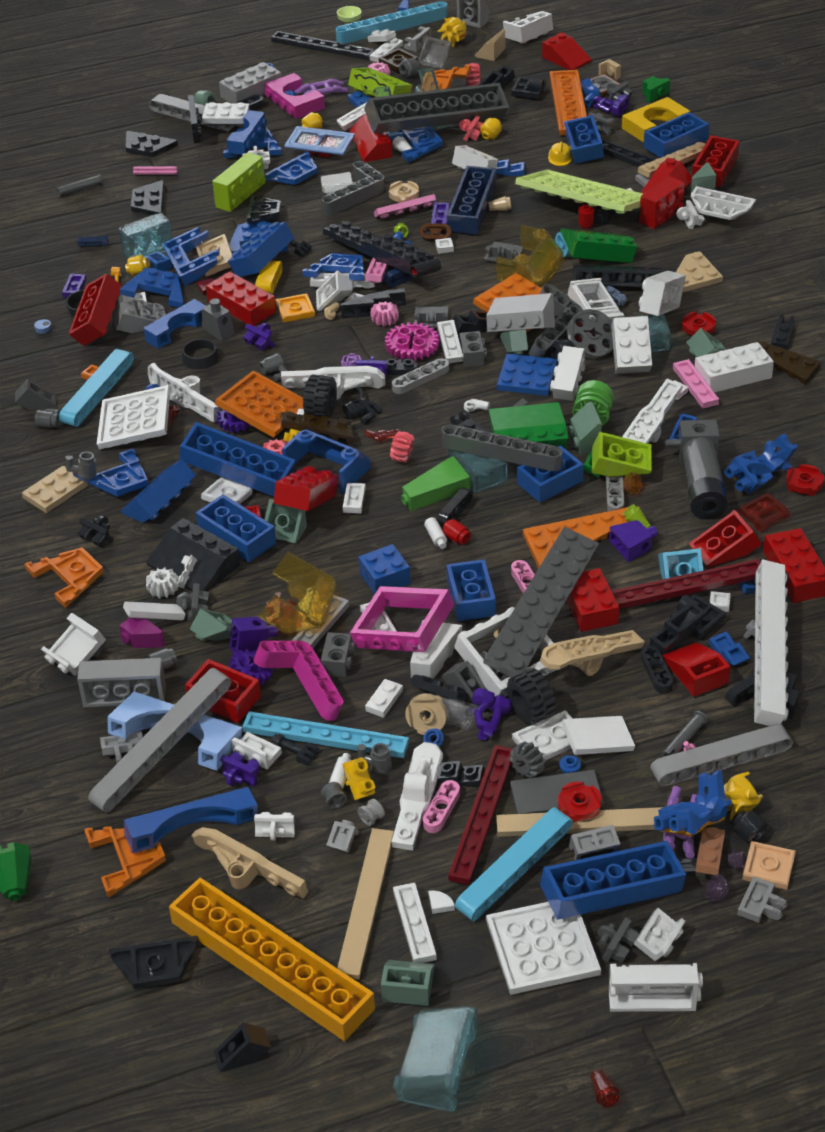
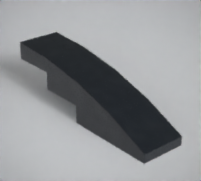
M405 288L372 293L341 303L342 319L371 316V308L379 302L384 303L386 301L387 303L392 302L397 306H405Z

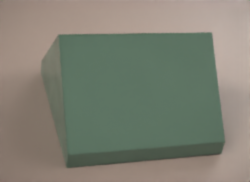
M706 163L692 177L691 193L696 186L715 190L716 174L709 163Z
M269 499L265 521L275 526L276 539L297 543L307 527L305 510L274 504V500Z

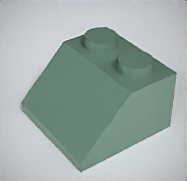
M702 328L687 341L690 347L689 351L695 357L726 350L722 342Z
M588 402L571 418V426L568 427L569 436L573 438V446L577 448L580 455L588 454L592 451V446L602 428V423L592 402Z

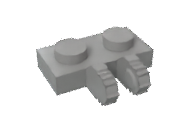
M142 731L130 734L127 739L115 735L101 737L100 742L103 756L115 755L116 763H118L122 759L121 753H128L143 738Z
M753 876L738 908L737 915L758 923L763 913L767 918L779 920L783 915L781 910L786 908L787 902L782 897L780 898L772 894L775 888L774 883Z

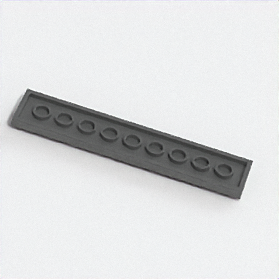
M564 526L485 656L484 664L510 677L526 671L599 543Z

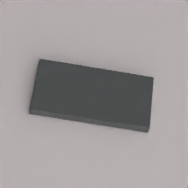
M588 770L510 781L517 814L547 813L553 807L559 810L558 795L561 793V789L571 782H584V785L589 787L593 785L600 792L595 771ZM601 795V807H603L602 795ZM576 799V802H577V803H583V802H584V801H580L579 799Z

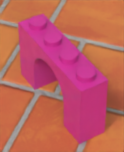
M295 73L265 83L266 96L295 119L306 116L311 112L314 113L325 109L324 95L317 90L300 96H291L284 93L285 91L288 92V90L294 92L302 86V79Z

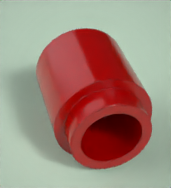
M588 204L581 206L578 212V223L582 229H590L594 224V208Z
M455 519L448 520L443 526L445 536L457 544L465 545L471 537L469 529Z

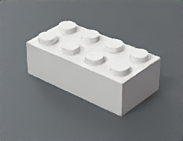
M665 271L646 278L642 285L644 291L643 296L639 300V311L660 316L679 308L686 275Z
M758 342L695 358V368L714 393L772 378L774 361Z

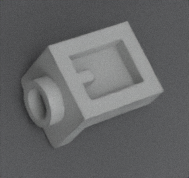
M342 820V823L335 821L326 846L349 853L354 836L359 834L358 829L354 826L355 824L347 820Z

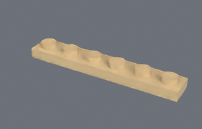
M697 142L694 145L687 146L684 149L677 150L672 154L639 166L638 173L648 178L652 177L659 165L667 158H674L681 161L682 164L692 161L699 156L705 143Z

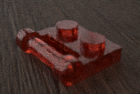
M769 493L739 507V513L750 521L759 532L775 521L790 516L789 509ZM775 510L777 511L775 514H773V515H771V516H769V517H767V518H765V519H763V520L761 519V518L764 517L765 515H767V514H769V513H771V512H773V511H775Z

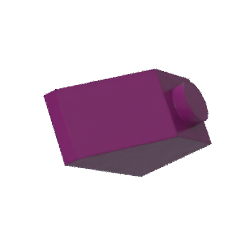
M129 618L119 625L120 638L125 644L128 643L133 648H158L165 646L163 631L145 618Z

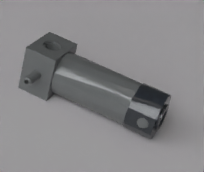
M682 420L679 425V438L666 439L665 446H678L680 465H685L691 512L700 519H715L721 516L728 507L718 458L719 432L717 421Z

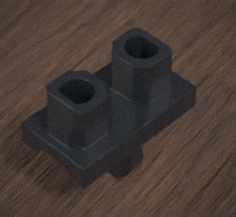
M100 516L98 519L94 518L93 522L82 517L80 520L82 527L78 532L81 539L88 541L93 534L95 536L91 541L100 548L106 541L109 543L113 542L114 538L109 536L108 530L110 525L108 524L107 517Z

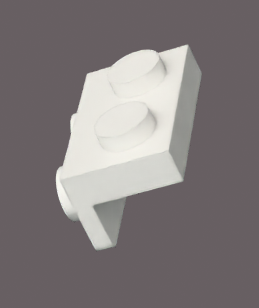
M350 172L321 176L322 191L327 194L354 183L352 182Z
M246 732L240 740L235 737L231 740L233 752L241 754L248 761L252 759L258 761L260 767L268 769L282 754L281 747L249 732Z
M657 908L633 944L654 961L662 956L667 957L674 947L671 945L672 942L676 941L684 931L681 927L685 920L681 918L675 922Z

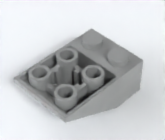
M119 296L115 303L116 307L112 311L116 330L128 333L144 331V327L166 315L162 305L132 299L128 296Z

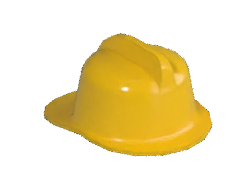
M562 141L554 144L549 151V162L556 166L568 165L572 161L570 147Z

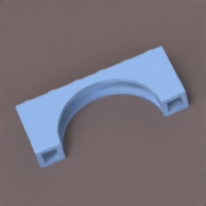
M133 692L107 717L108 734L127 739L134 732L153 728L174 705ZM203 715L188 731L201 742V745L198 747V764L216 771L223 765L220 758L223 755L229 757L233 753L231 740L234 737L239 740L242 738V727L207 715Z

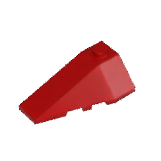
M667 158L659 165L641 193L644 194L668 176L684 182L685 190L692 184V176L681 161Z

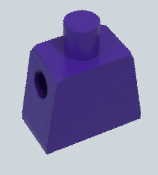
M636 520L611 526L609 541L624 559L630 562L651 550L652 538L656 537L658 532L655 526L645 528L640 521Z
M260 616L232 619L230 649L233 653H238V650L245 652V649H248L249 652L257 651L261 641H268V638L277 636V628L275 625L267 626Z

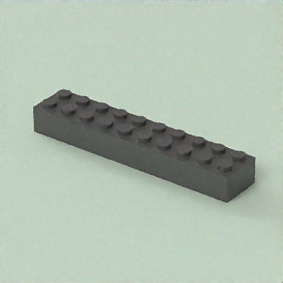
M500 83L369 98L364 107L373 134L460 123L463 119L473 121L476 115L480 117L479 120L502 118L509 109Z

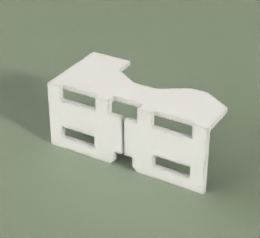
M185 555L181 562L185 564V570L178 577L177 584L180 588L184 589V585L187 579H189L188 575L190 571H193V567L197 562L193 555L190 557Z

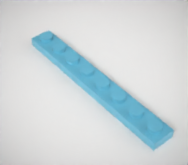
M248 712L242 726L243 732L270 737H273L275 734H283L285 739L356 751H358L357 747L359 744H364L368 753H371L372 747L375 744L384 743L388 746L391 756L404 758L409 744V737L255 712Z

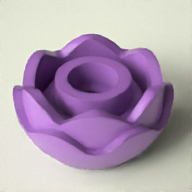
M350 353L347 356L344 355L341 365L342 367L356 366V360H361V357L354 353Z

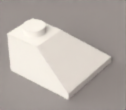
M337 270L316 290L317 310L322 311L334 302L338 303L346 296H349L353 290L352 281Z

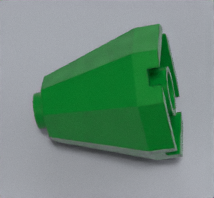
M13 842L8 843V848L4 849L0 845V892L4 898L10 901L19 900L26 894L32 866L29 846Z

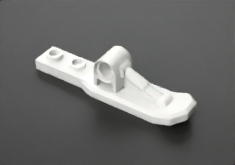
M155 363L148 366L150 384H158L160 387L168 385L172 401L184 408L194 410L212 422L217 421L219 407L200 394L199 377L187 376L183 379H178L161 370Z
M370 366L324 367L318 370L281 371L282 386L284 388H305L306 382L312 374L334 377L337 385L336 400L341 398L344 391L355 387L379 389L385 386V374L378 368Z
M666 379L649 405L641 409L622 437L647 444L650 441L656 443L661 435V424L663 423L664 416L682 391V384Z
M423 742L414 749L409 771L404 778L403 791L400 798L401 811L391 841L393 848L414 849L422 818L433 798L440 763L443 760V753L437 744Z

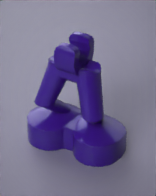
M622 94L615 101L595 96L593 101L598 103H594L593 107L600 108L607 114L612 110L613 116L621 117L623 110H627L629 106V95Z
M478 688L473 693L472 703L478 706L474 711L476 726L479 729L478 738L485 741L487 737L496 733L500 716L509 713L512 701L500 695L495 696V693L486 689ZM486 708L493 712L490 722L485 721L482 715Z

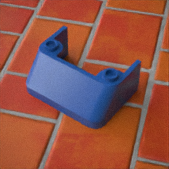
M302 430L282 448L283 455L295 459V464L309 451L343 465L339 470L340 493L343 495L346 492L347 483H356L371 467L370 458L360 451L309 430Z

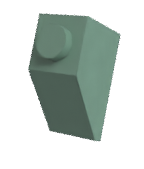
M526 329L500 333V338L507 352H513V354L518 355L523 354V350H528Z

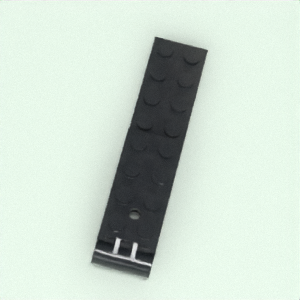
M342 221L340 224H331L329 227L323 228L324 235L410 274L413 278L441 269V262L439 259L434 258V255L426 252L424 249L415 247L413 244H408L402 239H397L391 234H384L382 237L374 235L371 231L363 230L360 226L352 225L349 221Z

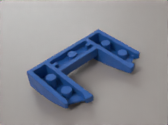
M199 227L163 243V247L184 286L203 276L218 263L216 258L220 254L218 249L189 261L186 253L210 236L207 230L200 234Z

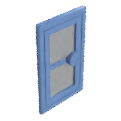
M296 126L285 143L284 148L344 155L354 139L355 133Z

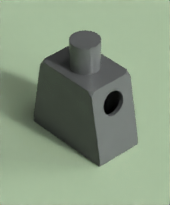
M219 299L210 300V304L202 309V328L219 340L224 341L235 335L229 310L220 305Z

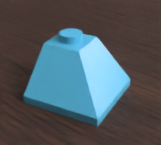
M701 548L658 554L662 579L703 571Z

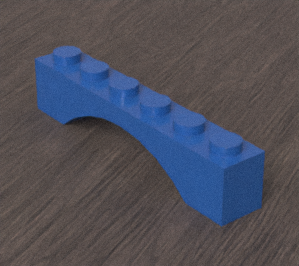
M248 787L236 789L227 793L125 819L124 835L132 853L154 848L168 833L188 824L217 821L238 825L253 821L255 814H257V803Z

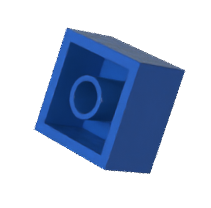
M393 544L358 556L359 573L374 594L380 586L403 587L411 584L410 567Z

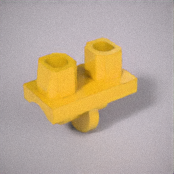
M363 757L342 764L347 777L345 783L346 786L350 785L354 800L375 794V784L370 779L367 770L368 764Z

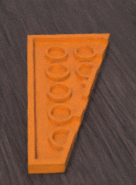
M627 508L523 529V537L539 569L564 526L593 541L599 539L603 541L608 538L611 526L628 522L623 515Z

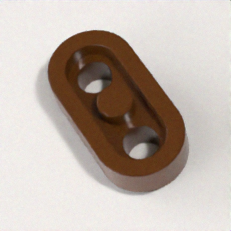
M427 223L420 228L421 237L427 241L450 238L452 234L451 228L447 224ZM427 231L431 232L430 235H426L425 233Z

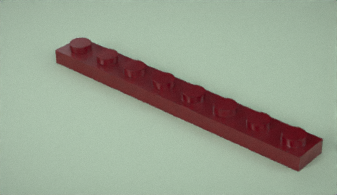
M759 559L612 590L619 609L755 580L756 571L761 562Z
M494 745L450 868L448 881L470 885L512 765V762L509 760L512 748Z

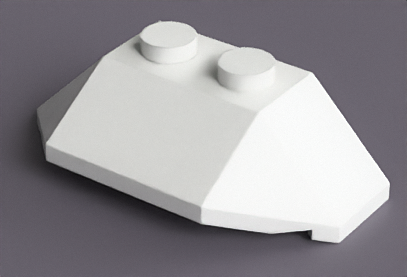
M698 186L691 193V198L699 213L728 220H735L750 211L756 202V199Z

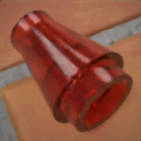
M602 1070L594 1071L590 1079L593 1083L596 1101L603 1107L614 1106L619 1101L618 1088Z

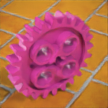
M409 322L407 325L402 323L401 327L395 326V329H390V332H387V336H385V348H387V352H390V355H395V358H413L415 361H417V358L423 360V356L429 357V354H434V351H437L439 347L437 331H434V328H429V325L423 326V323L417 325L416 322L413 325Z

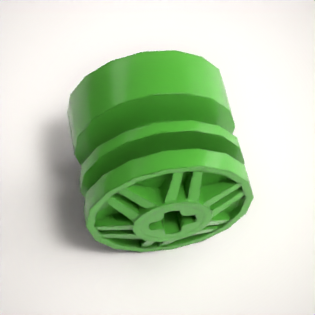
M592 380L583 383L576 395L573 416L588 402H592L602 426L606 424L614 401L612 389L601 381Z

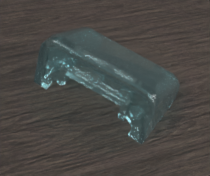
M460 1006L421 1010L419 1014L414 1016L412 1038L401 1073L395 1076L393 1089L397 1090V1100L455 1112L457 1105L455 1093L460 1087V1076L469 1044H472V1041L475 1040L478 1031L477 1008Z

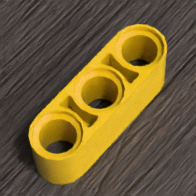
M270 261L260 270L255 286L273 294L282 274V262Z

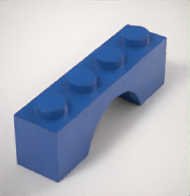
M247 111L243 117L244 130L232 132L227 139L228 153L243 155L250 150L252 144L267 125L265 112Z
M193 299L144 327L146 342L160 349L171 342L170 334L175 329L184 326H200L202 324V309L206 306Z

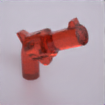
M367 429L365 435L376 441H384L387 438L395 437L399 429L390 431L379 430L377 433Z

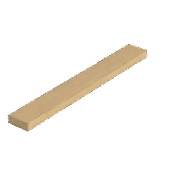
M663 807L600 810L599 815L591 819L573 822L566 834L581 833L614 825L615 831L655 830L654 817L659 816L658 810ZM546 813L496 815L498 837L523 836Z
M372 828L337 968L355 980H360L391 851V841L394 835V831Z

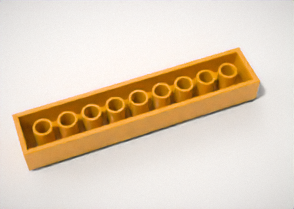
M202 878L195 881L169 906L171 921L174 925L190 936H197L200 943L344 1042L375 1010L374 993Z

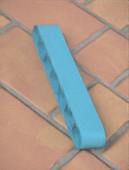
M115 349L62 408L59 414V421L78 427L130 368L134 360L133 353Z
M551 808L458 897L455 908L470 920L476 921L569 831L573 820L557 808Z

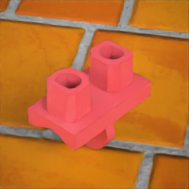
M476 115L472 122L468 119L461 120L459 126L462 131L467 132L463 140L468 141L471 138L477 141L481 134L480 127L483 124L479 122V116Z

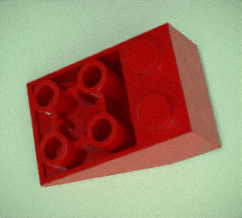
M694 643L662 655L664 661L693 697L729 684L730 665L720 653L706 646Z

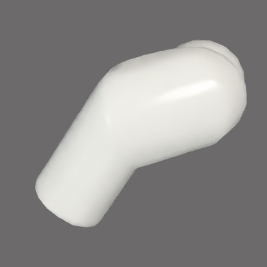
M471 399L464 403V409L468 412L478 409L488 411L490 407V402Z

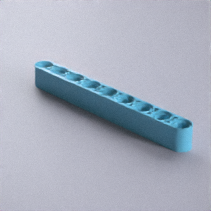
M442 1L338 26L336 28V41L346 44L366 39L375 30L383 31L388 29L389 31H399L443 20L444 17L447 18V3Z

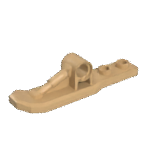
M633 630L605 636L591 635L556 642L545 647L542 651L540 662L547 669L560 670L567 665L579 667L587 676H592L599 670L604 657L643 648L645 641Z
M202 827L195 830L192 834L194 843L205 850L214 851L217 859L227 871L233 888L238 890L244 889L252 882L256 875L265 877L272 885L283 887L292 896L297 895L303 899L308 893L305 880L272 863L260 853L220 831Z

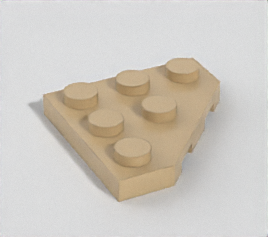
M700 251L685 255L676 273L686 275L683 292L723 282V276Z

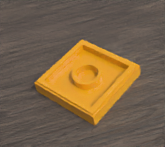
M308 294L276 299V306L283 323L315 317V311Z

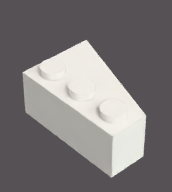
M443 623L426 652H413L410 662L411 678L416 674L434 679L444 666L445 660L452 656L457 636L462 632V625Z

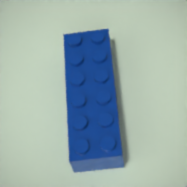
M195 422L180 445V459H183L185 463L273 497L276 481L294 473L295 459Z
M668 841L544 867L540 886L558 920L679 893L682 891L686 873Z

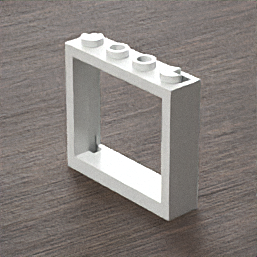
M514 607L509 608L501 615L493 616L485 623L477 624L469 631H462L457 636L454 646L465 661L468 660L488 691L495 693V696H508L507 682L511 677L500 681L491 668L483 663V658L471 643L504 627ZM547 635L539 647L541 651L553 644ZM540 661L526 669L535 668L543 676L556 671L547 669Z

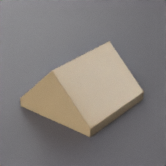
M502 29L487 41L475 56L495 61L505 49V30Z

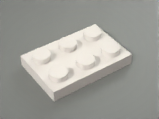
M228 102L223 104L206 103L202 124H244L243 117L250 109L249 104H230Z

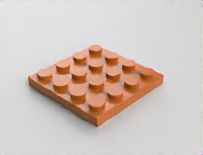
M515 273L475 297L473 304L488 313L495 298L537 295L542 288Z
M253 370L216 399L215 405L274 438L286 428L282 427L280 423L281 412L291 411L297 414L299 409H303V398Z

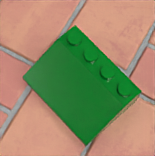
M561 228L560 230L569 252L574 258L628 263L633 261L637 245L632 237L614 233Z
M559 402L488 410L491 430L494 434L556 447L562 446L564 449H567L568 434Z

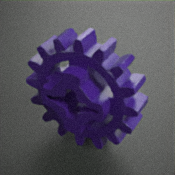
M222 408L218 412L217 421L219 427L223 428L224 431L230 430V433L233 431L239 433V430L245 432L246 428H252L249 423Z
M245 649V652L242 650H238V653L234 652L229 662L230 668L258 679L260 684L269 681L273 668H262L254 663L253 659L256 650L249 652L248 649Z

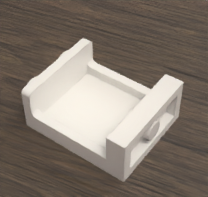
M71 613L67 617V620L71 623L68 629L50 649L43 646L41 650L46 654L44 658L52 665L57 663V667L65 674L70 672L76 676L80 661H88L106 639L99 630Z

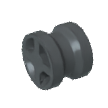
M330 782L321 790V795L330 809L340 808L347 801V796L342 791V787L338 782Z

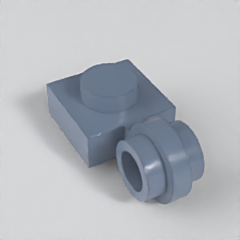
M612 286L605 287L617 307H622L626 304L627 298L624 294H621L620 291Z

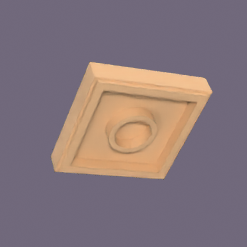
M751 841L742 880L751 882L753 876L774 883L776 888L787 890L796 851Z

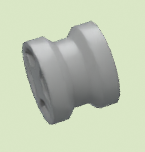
M370 799L366 806L358 808L359 817L368 826H372L376 819H381L385 816L383 807L376 799Z

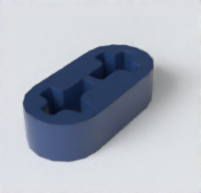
M395 268L384 275L383 281L389 287H395L409 281L412 277L410 274Z

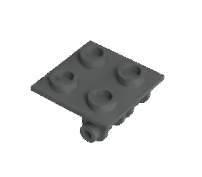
M493 242L492 245L486 246L485 251L488 253L484 260L515 265L524 246Z
M415 307L414 320L417 325L423 323V326L429 325V328H437V322L448 321V307Z

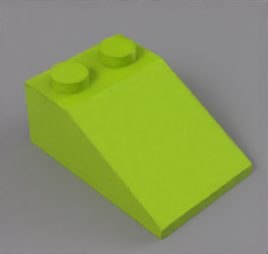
M599 432L592 446V473L608 477L651 473V444Z

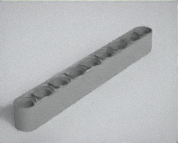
M215 668L210 669L91 790L88 800L103 812H110L225 694L231 685V679Z

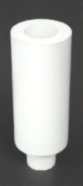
M433 517L428 518L424 526L434 545L440 549L446 548L447 538L437 519Z
M344 753L342 757L337 759L329 783L338 782L342 790L347 779L342 764L351 761V755L348 753Z

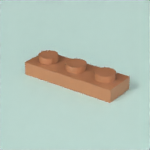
M715 827L703 828L695 872L718 875L725 830Z

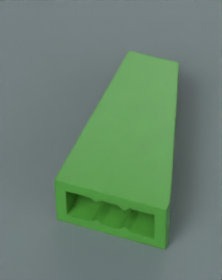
M452 456L403 486L401 500L410 511L420 509L454 497L462 487L470 489V476L455 457Z

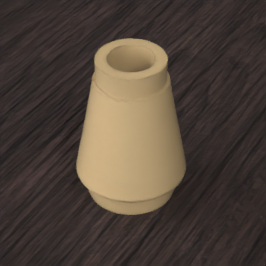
M504 196L488 202L490 211H508L512 209L510 197Z

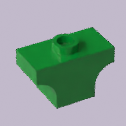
M652 76L643 81L642 94L646 96V101L649 103L670 93V79L668 78L659 79Z

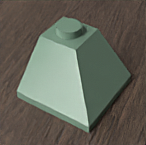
M200 608L190 630L195 632V637L202 641H206V639L213 641L231 638L232 619L224 613Z

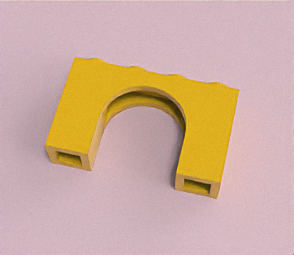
M666 97L622 115V129L644 143V132L656 127L651 120L668 122L690 112V110Z

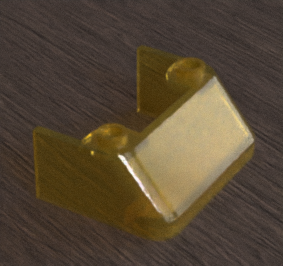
M521 225V246L533 252L530 256L519 254L513 260L497 257L496 280L503 281L517 273L542 288L563 261V251L545 229Z
M288 551L272 574L289 583L288 591L292 597L299 599L298 606L296 607L274 594L259 614V618L280 629L282 632L289 634L321 628L327 621L336 588V581L329 574Z

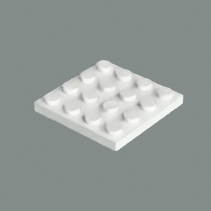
M166 385L102 400L97 438L98 448H110L166 435L170 401L169 386Z
M549 902L486 915V922L510 995L601 975V968L581 915L557 920Z

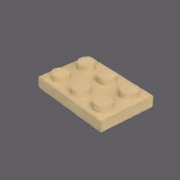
M225 234L196 246L199 257L215 249H218L220 252L216 257L218 263L205 273L206 277L231 267L228 260L232 257V252Z
M61 466L23 491L22 497L43 512L48 513L87 487L88 484L73 476V472H68L65 466Z

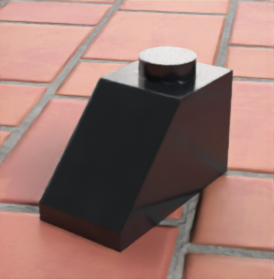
M243 1022L214 1051L219 1071L225 1072L255 1063L271 1046L265 1028Z

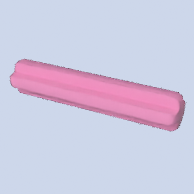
M175 166L134 167L133 173L134 175H177L178 169Z

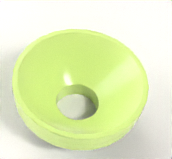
M345 6L337 11L338 19L344 24L357 22L362 14L361 9L355 6Z

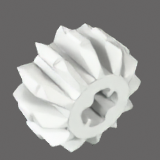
M164 567L160 570L157 568V571H150V575L146 576V588L152 597L158 596L160 599L165 596L167 598L168 595H174V592L178 590V576L172 569L167 570Z

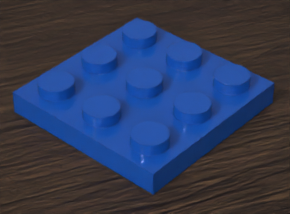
M506 354L497 382V390L548 396L554 376V369L557 366V359Z

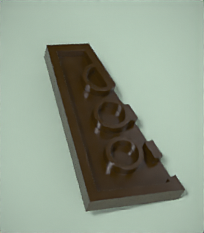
M757 341L774 361L775 369L788 372V376L793 379L797 377L800 379V383L804 385L820 368L821 361L763 341Z
M291 411L281 412L280 423L282 427L298 431L307 429L319 435L322 433L330 435V439L338 440V437L347 439L346 443L353 444L354 436L351 422L346 419H331L327 416L316 417L311 414L301 415Z

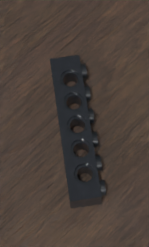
M573 265V281L601 278L604 286L642 287L646 278L665 271H672V268Z

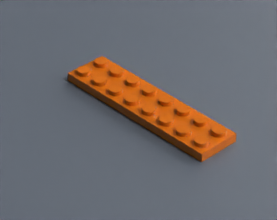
M578 70L550 71V82L559 135L566 136L564 121L587 117Z

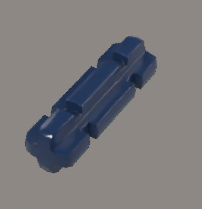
M99 236L86 237L85 239L84 237H78L77 243L79 247L85 245L100 246L99 244L108 245V237L101 236L99 238Z

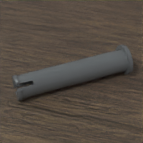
M98 173L97 176L57 187V192L61 197L99 184L103 185V180L100 173Z
M695 711L692 719L667 748L662 751V757H665L667 754L669 756L679 753L684 747L683 743L685 741L688 742L702 725H706L708 722L706 715L700 711Z

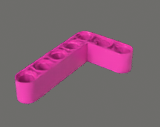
M261 641L253 659L254 663L262 668H293L320 716L325 720L335 721L344 701L312 646L305 641Z

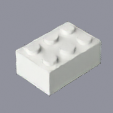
M648 316L613 318L612 337L615 373L650 372L652 358Z

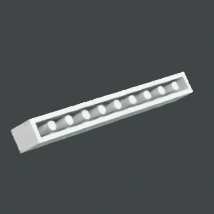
M762 559L756 571L754 722L772 726L786 721L788 716V709L786 708L788 693H786L788 662L785 661L788 647L785 646L788 632L785 631L788 617L785 616L788 606L785 598L788 589L785 588L787 581L785 565Z

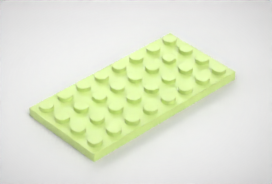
M543 170L518 177L515 183L521 185V188L524 189L532 188L535 192H548L547 194L551 196L560 195L562 199L571 198L575 199L574 201L578 203L587 202L589 206L598 205L602 206V209L605 210L614 209L617 213H625L626 211L640 208V196L643 195V193L551 170Z

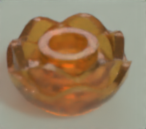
M636 472L627 474L623 480V487L627 493L631 495L638 494L643 487L641 476L636 474Z

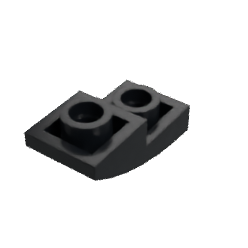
M461 761L440 763L437 780L442 783L453 780L459 786H480L485 768L483 764L462 766Z

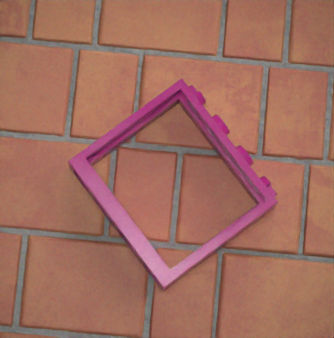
M380 586L350 634L356 648L426 652L453 608L454 603L448 589ZM386 606L431 609L416 633L371 630Z

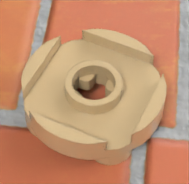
M397 181L389 187V198L399 203L419 198V187L412 181H407L408 183Z
M420 694L414 697L407 706L405 713L409 726H413L417 733L424 735L429 729L436 728L441 730L448 718L447 708L443 703V699L432 694ZM425 710L431 713L429 719L426 718V715H422Z

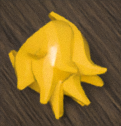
M444 17L445 23L437 32H443L440 41L442 42L446 38L444 46L451 43L452 47H454L456 42L462 41L467 33L465 21L462 22L458 17Z
M749 772L733 776L724 785L725 797L732 800V805L727 809V811L731 810V821L736 814L741 813L743 810L747 812L755 808L763 798L762 794L757 795L751 783L745 778V776L750 774Z

